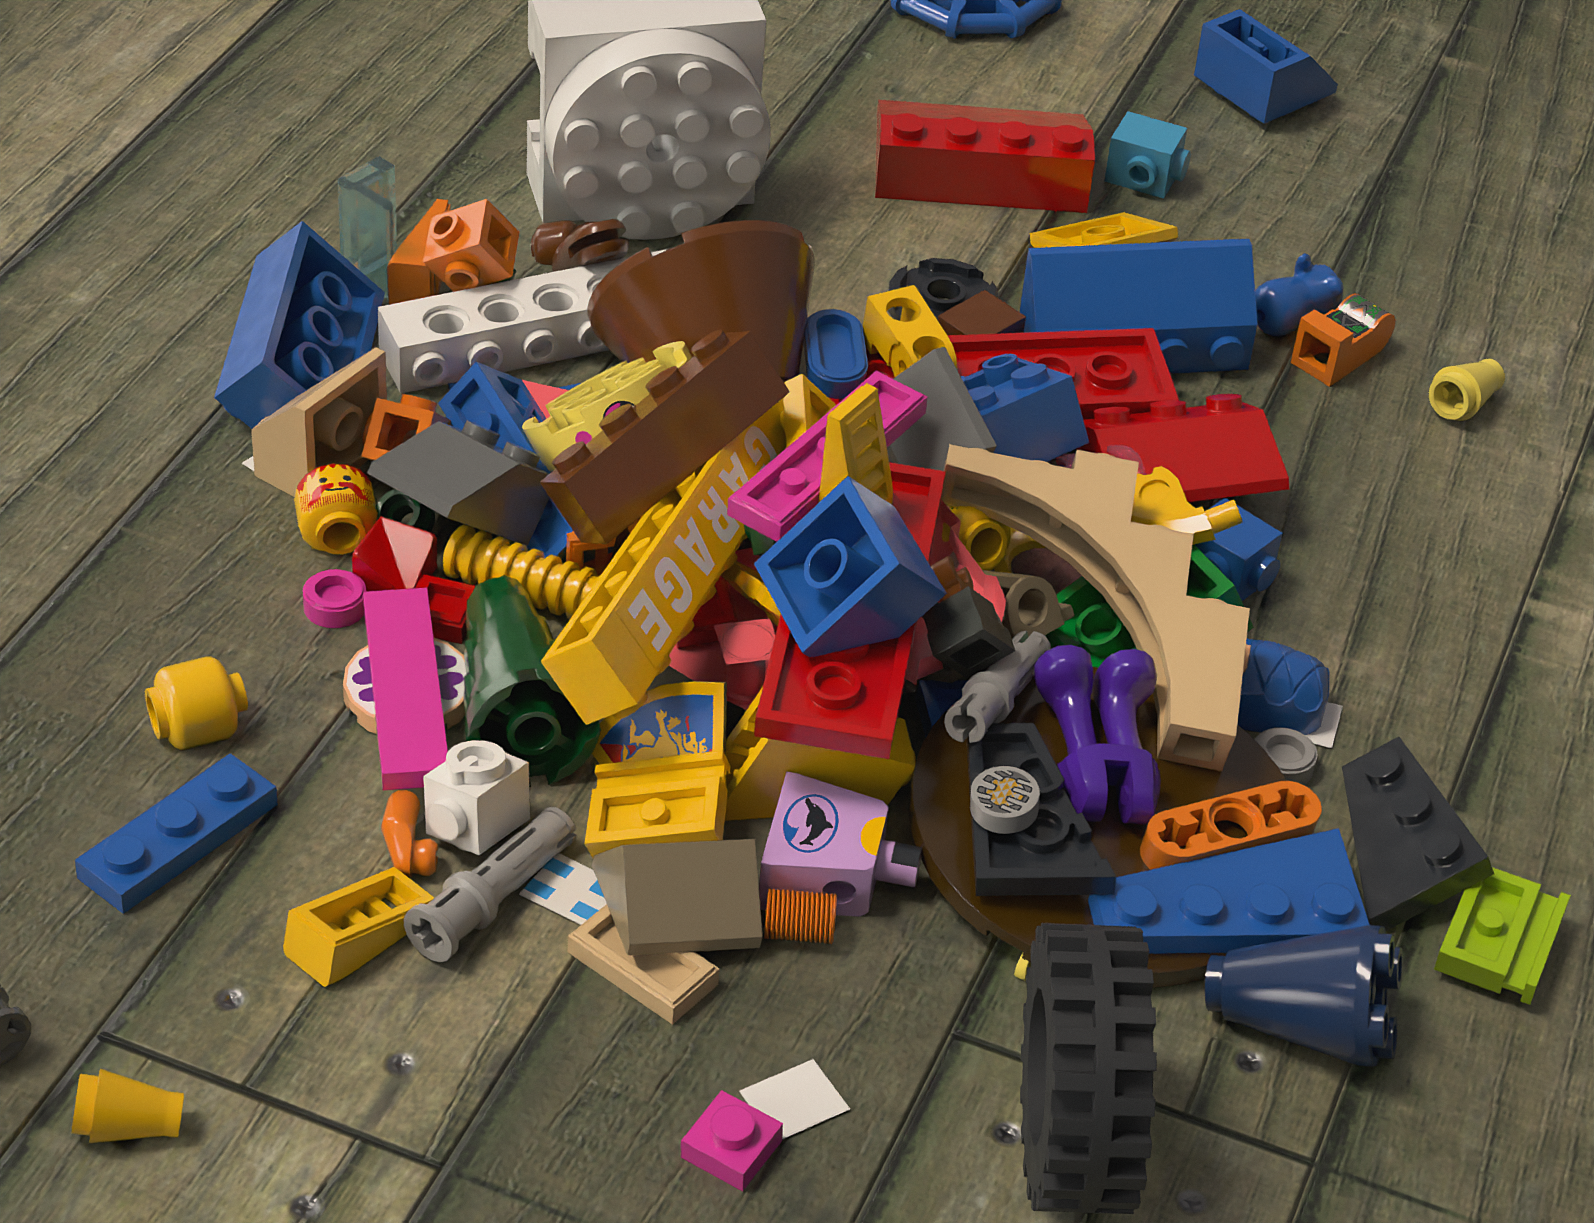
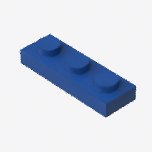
M230 753L76 858L77 879L124 914L278 805L277 788Z

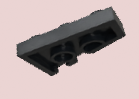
M993 723L981 740L970 743L968 736L966 738L969 795L971 794V785L974 779L983 771L998 766H1010L1024 770L1036 780L1040 790L1037 818L1029 827L1022 831L1008 834L992 832L980 826L971 814L976 896L1115 894L1116 875L1107 858L1101 860L1091 841L1092 830L1082 813L1077 814L1064 790L1065 780L1035 724Z
M1400 737L1342 766L1369 925L1384 926L1387 931L1494 875L1487 854Z

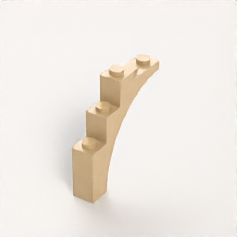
M949 444L943 471H946L941 500L945 504L954 507H974L985 513L987 517L1030 536L1071 564L1104 596L1130 632L1137 650L1145 651L1154 660L1157 671V681L1153 693L1158 715L1157 759L1222 772L1236 738L1250 608L1227 604L1222 600L1214 598L1201 599L1186 596L1193 534L1171 530L1162 525H1145L1131 522L1139 462L1116 458L1105 453L1096 454L1077 450L1072 468L1070 469L1051 465L1045 461H1031L991 453L981 448H966Z

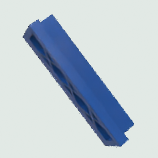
M475 362L438 402L447 419L451 420L453 427L462 430L466 420H469L499 434L500 437L496 446L502 449L508 441L536 453L523 431L522 425L526 420L536 417L539 423L547 418L521 379ZM539 459L536 467L550 474L551 472ZM551 498L548 500L527 548L529 551L533 548L543 551L545 558L551 554L560 557L564 564L566 562L567 533L573 530ZM614 546L608 547V554L613 552Z

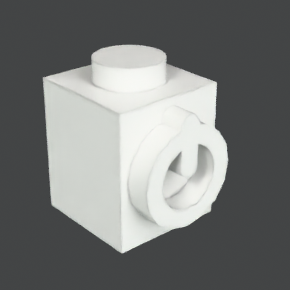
M472 740L453 746L447 752L446 761L424 775L426 834L476 855L485 852L530 819L529 762L505 753L502 747L488 741Z

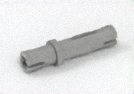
M1028 631L1017 633L1012 640L1015 652L989 665L986 671L978 672L966 682L962 689V698L951 706L945 715V727L953 739L964 742L969 736L970 743L977 742L983 738L988 731L987 729L993 723H1000L1006 719L1014 708V698L1032 680L1034 665L1038 658L1051 649L1050 642L1045 635L1035 631L1029 637Z

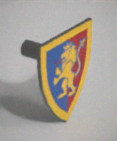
M692 681L663 684L646 691L648 694L647 701L631 715L622 719H615L613 715H610L603 719L600 723V736L592 753L599 764L723 750L726 756L727 682Z

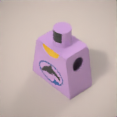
M786 772L761 861L759 881L760 910L766 911L768 889L774 888L776 896V890L779 888L780 895L782 889L785 890V895L787 890L790 891V894L792 890L795 893L797 890L800 893L802 890L804 893L808 891L809 896L812 891L814 896L816 892L819 893V896L821 892L824 896L825 893L829 895L836 893V915L861 917L869 912L876 880L910 887L916 886L922 847L885 840L889 807L884 801L801 774Z

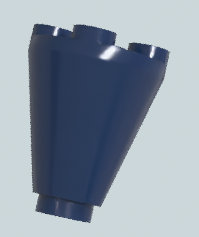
M1366 925L1228 950L1226 956L1211 955L1205 978L1206 1008L1208 1011L1222 1012L1225 1020L1359 1066L1374 1067L1377 1066L1379 1058L1394 1059L1396 1054L1398 1024L1396 1017L1389 1016L1388 990H1399L1401 987L1403 973L1402 948L1395 947L1394 935L1386 934L1384 926Z

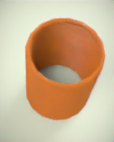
M769 888L764 938L768 939L770 935V938L773 939L775 934V939L777 940L780 933V939L782 940L785 932V940L787 941L790 931V940L792 941L795 929V941L798 940V937L800 941H803L804 936V941L807 942L809 935L811 943L814 933V942L816 943L819 932V943H822L824 931V943L826 944L829 929V944H832L836 920V893H831L830 895L825 893L824 896L821 892L819 896V893L816 892L814 896L812 891L809 896L808 891L804 893L802 890L800 893L797 890L795 893L792 890L790 894V891L787 890L785 895V890L782 889L780 895L778 888L775 896V889Z

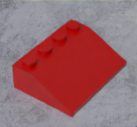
M878 99L875 198L1087 213L1095 164L1093 129L1083 114Z

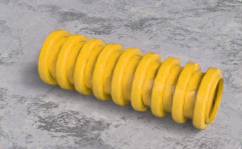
M465 524L458 527L450 536L443 555L444 573L447 577L457 579L461 576L463 582L470 585L480 584L488 579L499 578L503 575L517 579L527 590L535 608L543 610L548 607L550 613L558 616L566 612L569 620L600 577L595 569L585 567L580 571L579 565L575 562L567 561L563 564L560 557L552 554L545 558L543 551L534 548L528 551L526 545L517 542L510 545L508 539L500 536L493 539L491 533L482 530L476 533L474 527Z

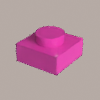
M721 1090L681 1140V1158L743 1192L781 1143L783 1123Z

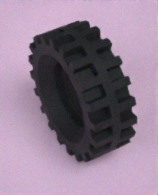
M1041 923V926L1036 928V941H1032L1031 967H1027V999L1023 1005L1024 1040L1023 1044H1021V1061L1023 1062L1022 1085L1020 1086V1104H1022L1023 1109L1021 1143H1024L1025 1151L1023 1172L1024 1177H1027V1198L1031 1200V1209L1033 1211L1134 1214V1209H1139L1141 1204L1140 1190H1145L1147 1182L1146 1158H1151L1152 1140L1150 1125L1151 1117H1155L1156 1101L1153 1096V1072L1157 1071V1052H1154L1153 1047L1156 1007H1152L1151 1001L1154 981L1152 969H1147L1149 958L1148 944L1143 942L1142 929L1135 926Z

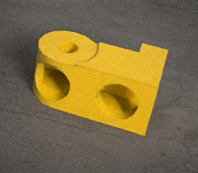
M915 285L867 296L863 320L865 347L870 354L880 353L887 365L892 367L895 377L932 350L941 347L946 348L957 369L954 347ZM902 306L900 321L890 317L887 310L892 307Z

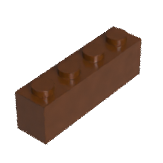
M718 329L704 336L691 348L694 357L679 369L677 366H673L660 372L646 384L645 388L649 392L647 397L634 407L631 404H625L613 410L599 423L603 431L587 444L583 441L573 444L553 460L552 464L556 469L541 480L540 484L581 543L608 544L790 393L750 331L724 333L722 329Z

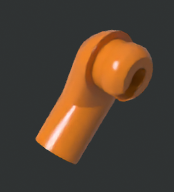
M397 790L388 798L381 824V830L393 866L411 879L413 874L433 875L437 870L438 856H436L438 844L432 839L415 840V827L421 806L420 800L411 791Z

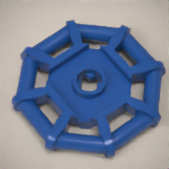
M891 0V6L900 15L910 14L944 30L946 37L956 39L959 34L1005 33L1008 37L1015 38L1022 36L1025 33L1026 27L1045 14L1057 12L1063 0H1021L1027 3L1020 8L1015 4L1020 0Z

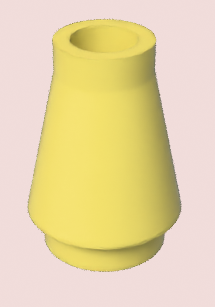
M1483 359L1476 363L1442 368L1434 376L1429 388L1431 406L1443 418L1457 421L1468 420L1478 412L1495 391L1503 386L1505 381L1504 370L1493 359Z

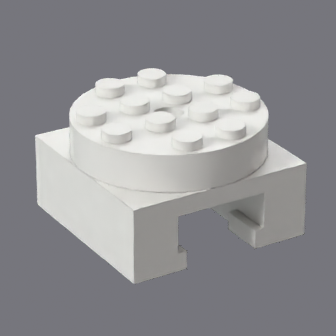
M528 0V49L531 58L536 59L540 71V119L527 120V176L543 223L562 220L599 222L618 219L626 228V232L620 237L642 240L662 239L682 235L681 233L703 227L727 213L735 205L754 204L755 182L766 162L771 139L769 115L761 96L766 18L758 0Z

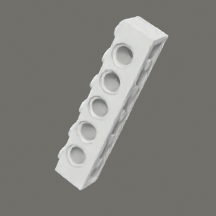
M666 250L651 252L652 257ZM629 257L378 307L379 349L386 352V367L400 394L458 382L475 362L501 372H507L608 351L609 349L592 330L587 314L588 302L602 279Z

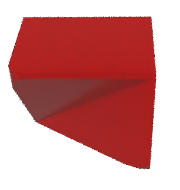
M380 516L352 554V573L364 581L366 592L413 589L416 587L422 574L432 576L437 569V538L432 532Z

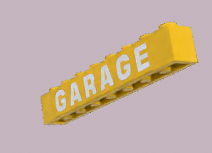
M783 398L643 514L541 660L543 666L585 725L613 715L615 719L625 718L637 711L647 701L648 694L646 690L654 678L670 665L672 661L669 656L677 642L693 629L694 622L692 619L699 608L716 593L714 585L720 575L736 562L738 556L735 552L747 536L744 524L727 515L728 498L786 449L785 431L780 419V414L784 410Z

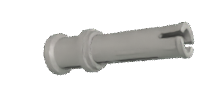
M548 807L477 868H474L472 871L453 873L444 882L443 892L428 904L421 903L413 906L404 916V928L413 946L430 960L437 962L449 960L458 950V943L473 929H484L494 921L499 904L504 898L518 889L544 867L549 860L575 841L577 835L572 832L576 828L571 818L559 808Z

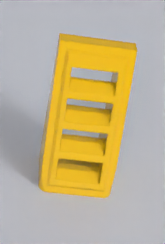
M868 383L857 389L827 416L819 502L849 476L892 504V478L878 388Z
M392 867L289 910L283 951L287 958L324 987L329 986L350 975L406 936L404 916L408 910L417 904H428L434 897L397 868ZM386 898L396 907L392 909L381 900Z

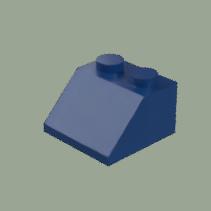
M849 476L840 482L754 563L801 652L810 658L899 638L947 594L895 506Z

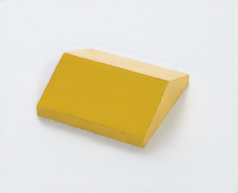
M1123 212L1029 234L1031 245L1034 248L1173 242L1178 238V229L1173 225Z

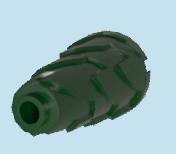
M505 575L499 578L488 579L475 586L467 600L466 626L468 640L465 641L464 647L466 675L464 676L463 692L466 741H488L497 744L503 748L505 753L529 762V777L546 774L549 785L572 774L587 761L596 747L601 727L598 720L585 725L541 663V660L557 638L553 639L544 616L538 615L527 590L517 579Z

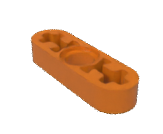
M1278 781L1165 810L1155 814L1150 819L1140 846V855L1145 865L1151 870L1311 835L1314 833L1322 812L1321 802L1311 789L1300 783ZM1221 820L1235 822L1245 829L1248 836L1244 838L1226 836L1217 829L1215 822ZM1186 845L1185 849H1180V846Z

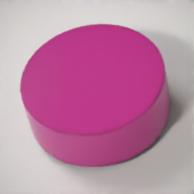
M340 569L325 570L311 576L303 586V608L306 617L314 624L326 628H342L356 623L364 616L363 592H366L364 581L356 574Z

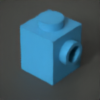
M1127 111L1111 137L1104 181L1165 198L1175 180L1183 181L1188 170L1191 151L1184 149L1187 128Z

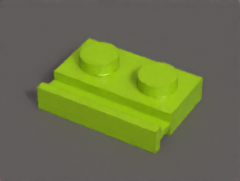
M1492 867L1494 875L1464 890L1440 948L1434 970L1499 994L1502 988L1522 994L1520 1001L1530 1005L1571 895L1561 892L1559 898L1539 892L1541 884Z

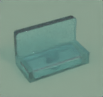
M378 156L337 179L340 254L385 292L384 298H387V266L397 250L395 165Z

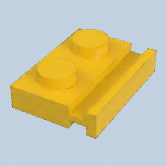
M723 750L596 765L597 787L592 789L584 843L592 858L596 854L621 845L723 840L728 795L725 781L726 775L730 774L731 768Z

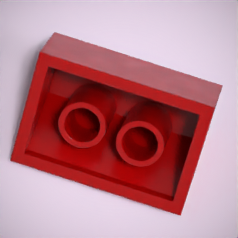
M1239 394L1207 396L1206 405L1187 408L1185 401H1158L1150 404V412L1130 414V408L1126 407L1094 410V419L1084 420L1089 443L1076 448V451L1081 450L1096 454L1105 453L1116 458L1139 462L1138 474L1150 475L1153 473V468L1162 466L1179 479L1187 502L1289 490V476L1264 410L1242 402V396Z

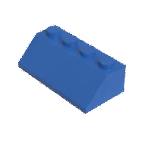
M301 221L256 256L214 398L224 406L230 415L240 419L251 429L254 428L262 419L270 416L298 395L371 351L378 323V307L382 306L385 292L306 223Z
M1249 239L1028 248L1020 313L1026 316L1024 333L1154 328L1170 374L1249 370L1258 325L1252 244Z

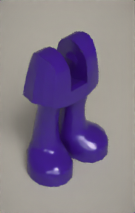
M1064 645L1046 651L1038 658L1034 665L1035 683L1045 702L1055 712L1065 739L1068 756L1057 764V767L1065 780L1064 790L1076 813H1082L1087 822H1100L1106 810L1108 785L1116 787L1121 821L1125 824L1147 825L1156 814L1161 779L1160 770L1152 754L1142 749L1137 730L1136 712L1155 690L1157 671L1153 658L1145 651L1137 649L1120 650L1108 656L1102 662L1093 680L1091 655L1082 647ZM1091 693L1101 716L1107 744H1097L1090 707Z

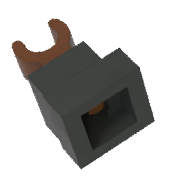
M950 556L931 565L932 570L947 593L940 599V603L931 607L923 615L928 631L926 635L933 657L965 678H968L1015 652L1009 629L999 623L993 603L974 591L973 581L968 569L964 567L956 572Z

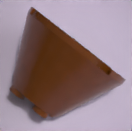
M741 220L712 224L681 233L684 244L663 251L653 257L649 247L637 252L608 273L597 285L589 299L587 314L593 332L621 362L627 361V363H630L640 358H644L646 363L656 360L652 351L660 346L678 341L684 342L691 356L694 357L691 348L700 339L715 330L722 329L724 333L750 331L783 382H786L798 376L800 372L815 257L811 245L808 246L805 243L802 233L786 224L765 220Z

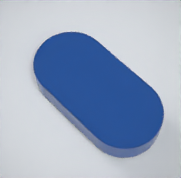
M825 309L810 315L807 318L803 344L807 378L827 397L845 398L867 379L868 362L862 324L852 314L838 309Z

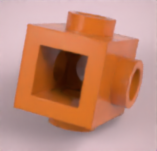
M484 199L431 217L423 263L453 292L498 282L513 275L520 232L488 199Z
M402 394L400 403L377 398L374 410L369 415L363 432L364 448L361 457L374 461L434 423L440 421L451 425V420L435 412L436 402L424 398Z

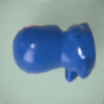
M1306 253L1302 254L1296 261L1293 277L1268 280L1255 289L1257 327L1262 332L1273 337L1286 336L1299 328L1301 317L1314 309L1323 315L1332 309L1336 310L1343 300L1344 287L1341 279L1330 267L1320 264L1313 265L1311 257Z

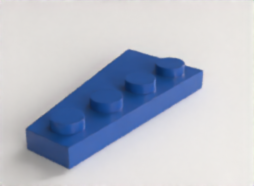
M1339 828L1116 877L1115 894L1089 895L1088 897L1094 925L1135 926L1141 928L1143 931V942H1147L1149 954L1227 953L1228 950L1369 925Z

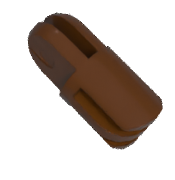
M610 219L599 222H585L578 225L557 247L552 258L553 272L623 258L629 249V240L619 239L626 232L624 224L618 219Z

